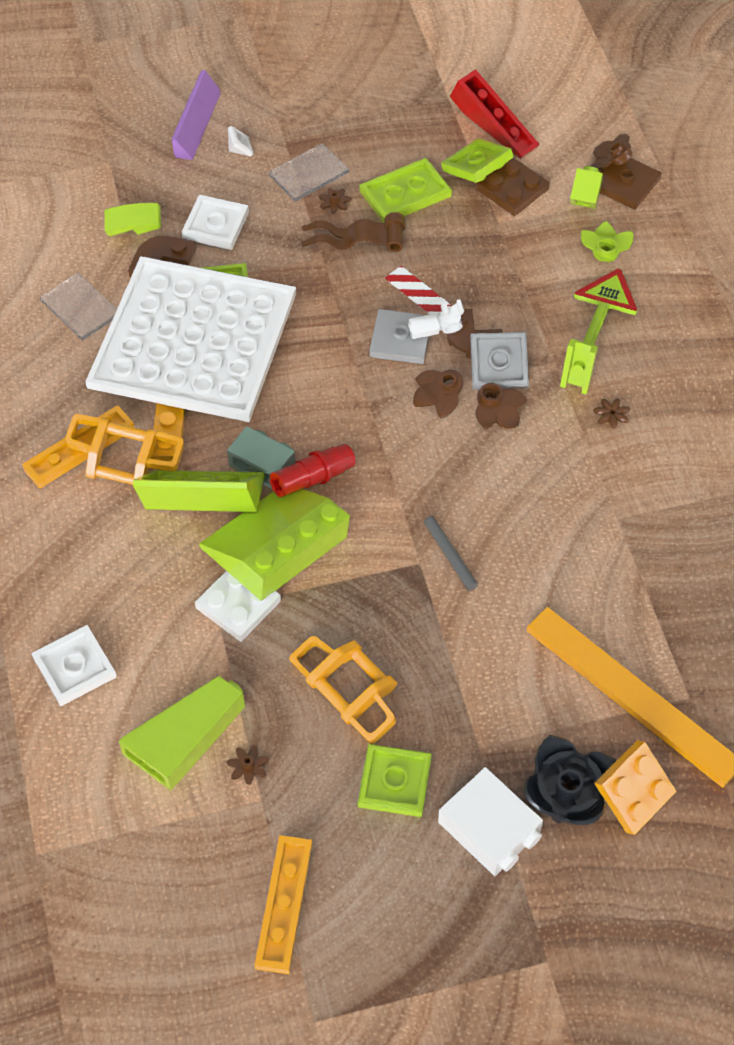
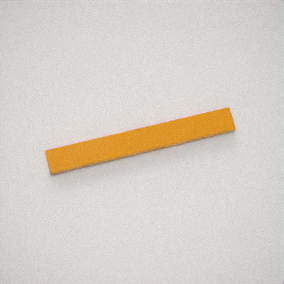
M546 607L527 626L528 633L722 788L734 777L733 752L549 607Z

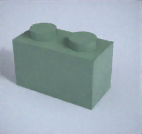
M248 426L244 428L227 449L229 467L239 472H264L263 485L271 489L270 474L296 462L295 451L289 445L279 443L269 438L264 432L260 430L255 431Z

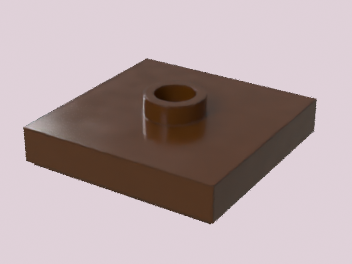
M632 158L621 165L611 163L600 172L603 173L600 193L636 210L661 179L662 172Z

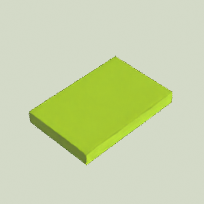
M427 158L359 185V191L383 223L385 216L389 213L398 212L406 216L452 196V190Z

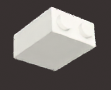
M486 767L439 809L438 823L494 876L502 869L505 872L510 870L518 861V854L525 847L531 849L542 837L540 832L543 820Z

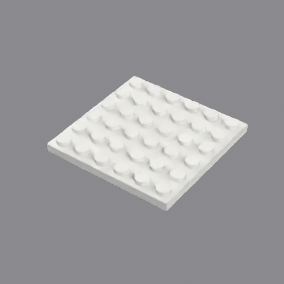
M140 256L86 379V386L92 390L250 422L293 305L296 287Z

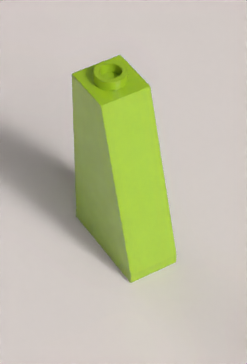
M217 676L123 736L119 741L122 754L169 790H172L245 708L242 688L234 681L229 680L227 682L220 676Z

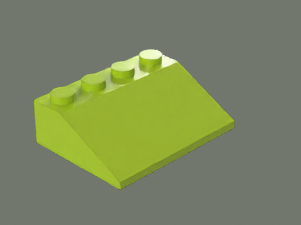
M305 489L298 490L284 497H278L273 491L259 501L257 512H243L200 542L199 547L259 600L263 601L346 539L350 515L331 499Z

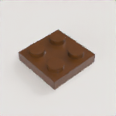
M512 158L503 167L494 170L484 180L477 182V190L504 210L516 216L548 191L550 182L517 159Z

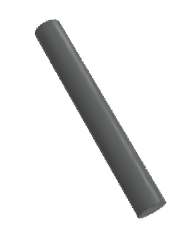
M434 516L427 517L424 520L425 526L467 590H474L478 586L477 581Z

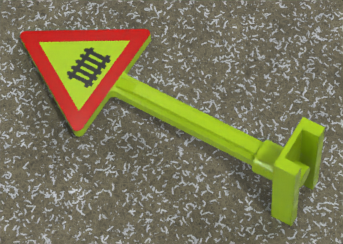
M619 268L574 293L575 299L596 304L598 307L583 342L571 339L568 344L560 383L562 388H566L567 383L582 387L581 393L587 394L598 350L595 342L609 309L632 315L637 314L636 304L622 270Z

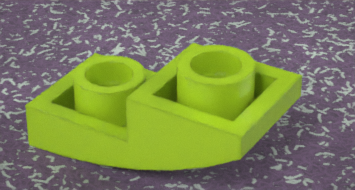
M136 203L105 209V232L109 236H114L134 230L139 235L161 228L160 205L158 203Z

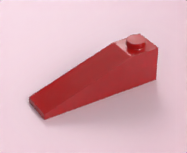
M476 69L457 81L449 97L465 116L503 146L511 148L512 153L518 158H523L540 145Z

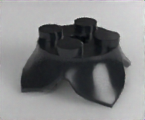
M548 735L537 749L535 772L533 775L528 776L524 783V796L537 811L550 816L556 823L566 822L572 825L593 824L602 817L606 808L604 798L594 783L617 759L598 751L580 754L574 744L567 739ZM567 783L570 787L575 786V789L567 790L563 785Z

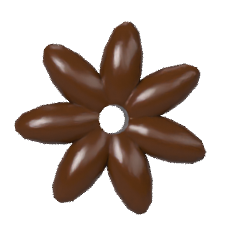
M328 188V195L320 194L318 196L320 200L324 201L320 204V208L326 209L330 207L332 214L336 212L337 207L344 211L347 210L345 203L350 202L352 197L343 196L345 189L336 191L332 188Z
M616 398L612 405L608 400L602 399V407L593 409L594 413L602 415L598 420L599 424L609 422L610 426L615 429L617 427V420L622 423L629 422L628 418L623 414L628 413L630 408L626 406L619 407V398Z
M253 746L248 754L242 748H236L238 759L227 761L228 766L237 768L232 773L231 779L236 780L244 775L246 784L251 785L253 774L259 777L266 776L265 771L259 766L267 763L269 759L266 756L257 757L258 748Z

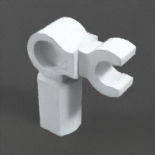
M457 300V303L453 306H447L446 302L442 303V312L438 316L431 314L409 319L408 326L411 338L416 339L439 334L440 330L449 334L462 329L461 315L464 313L462 301Z

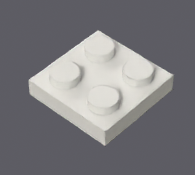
M199 195L182 230V239L232 250L249 214V207L240 203Z
M226 571L195 601V607L242 642L281 602V595L275 591L261 601Z
M88 625L31 653L60 707L117 677L115 670Z

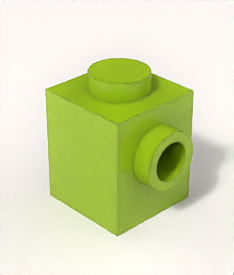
M584 166L583 169L577 168L570 196V203L572 205L596 209L603 181V173H600L599 169L591 166Z

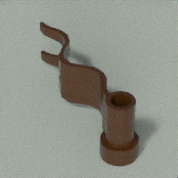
M392 212L385 216L384 223L360 219L347 228H337L328 221H315L308 225H303L302 231L322 228L341 239H336L328 234H317L308 240L302 241V247L315 242H326L336 249L345 250L352 247L356 242L364 240L376 244H387V249L390 252H399L403 248L405 217L401 213Z

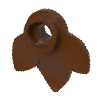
M620 134L613 141L607 140L597 145L593 150V154L597 159L591 167H595L600 171L611 163L621 165L628 161L632 156L629 135Z
M427 370L415 378L420 387L414 394V407L435 405L437 414L441 419L447 417L456 409L459 402L458 394L464 384L463 378L458 371L445 370L439 372ZM448 380H453L451 384H444Z
M487 383L477 393L479 405L475 410L476 419L485 429H489L495 423L504 428H516L520 423L517 407L524 405L527 402V398L516 389H502L495 383Z

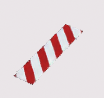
M400 266L385 277L388 282L430 315L436 314L438 316L442 312V303L446 302L447 306H452L403 266Z

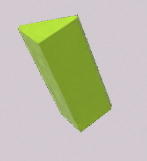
M153 470L134 479L133 487L144 508L149 510L257 512L265 477L264 472Z

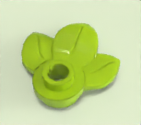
M607 221L603 222L595 232L589 230H582L581 232L583 245L592 250L594 257L602 262L616 260L620 252L626 251L632 246L634 238L632 231L617 234Z

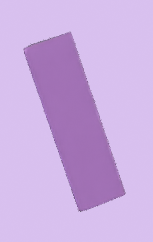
M206 70L200 72L173 134L172 145L176 158L188 160L194 158L220 96L219 87Z

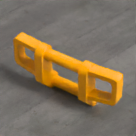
M81 414L73 415L65 437L69 448L88 453L86 477L93 479L101 477L133 485L134 479L147 474L148 468L176 471L185 447L182 438L162 433L155 429L148 428L146 431L112 423L111 419ZM80 424L97 427L91 445L73 440L77 427ZM109 434L143 441L135 473L100 466L101 455ZM157 441L177 446L171 461L151 459Z
M316 636L309 637L290 655L289 660L306 677L308 685L313 689L317 688L341 713V718L346 724H351L370 744H375L396 724L395 716L381 698L396 688L397 681L390 675L386 676L361 651L362 646L357 641L353 640L333 650ZM317 646L329 656L309 673L299 661L311 648ZM354 660L375 683L371 684L358 698L349 704L326 679L343 663ZM377 702L387 715V718L374 732L368 733L356 720L373 703Z

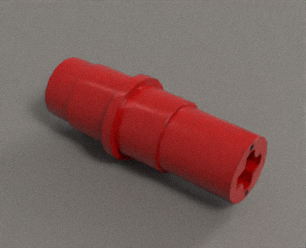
M344 443L322 451H312L308 457L272 472L269 477L270 485L278 497H284L303 488H309L316 484H326L331 478L355 466L354 452L349 445Z

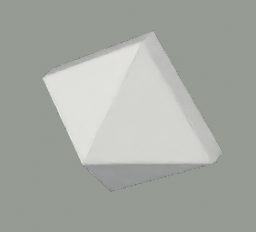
M230 126L228 128L229 152L251 157L253 150L248 136Z

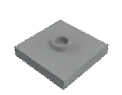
M378 309L369 357L424 364L429 336L412 339L408 321L411 318L426 315Z
M526 332L470 334L472 390H479L487 383H495L502 389L529 387Z

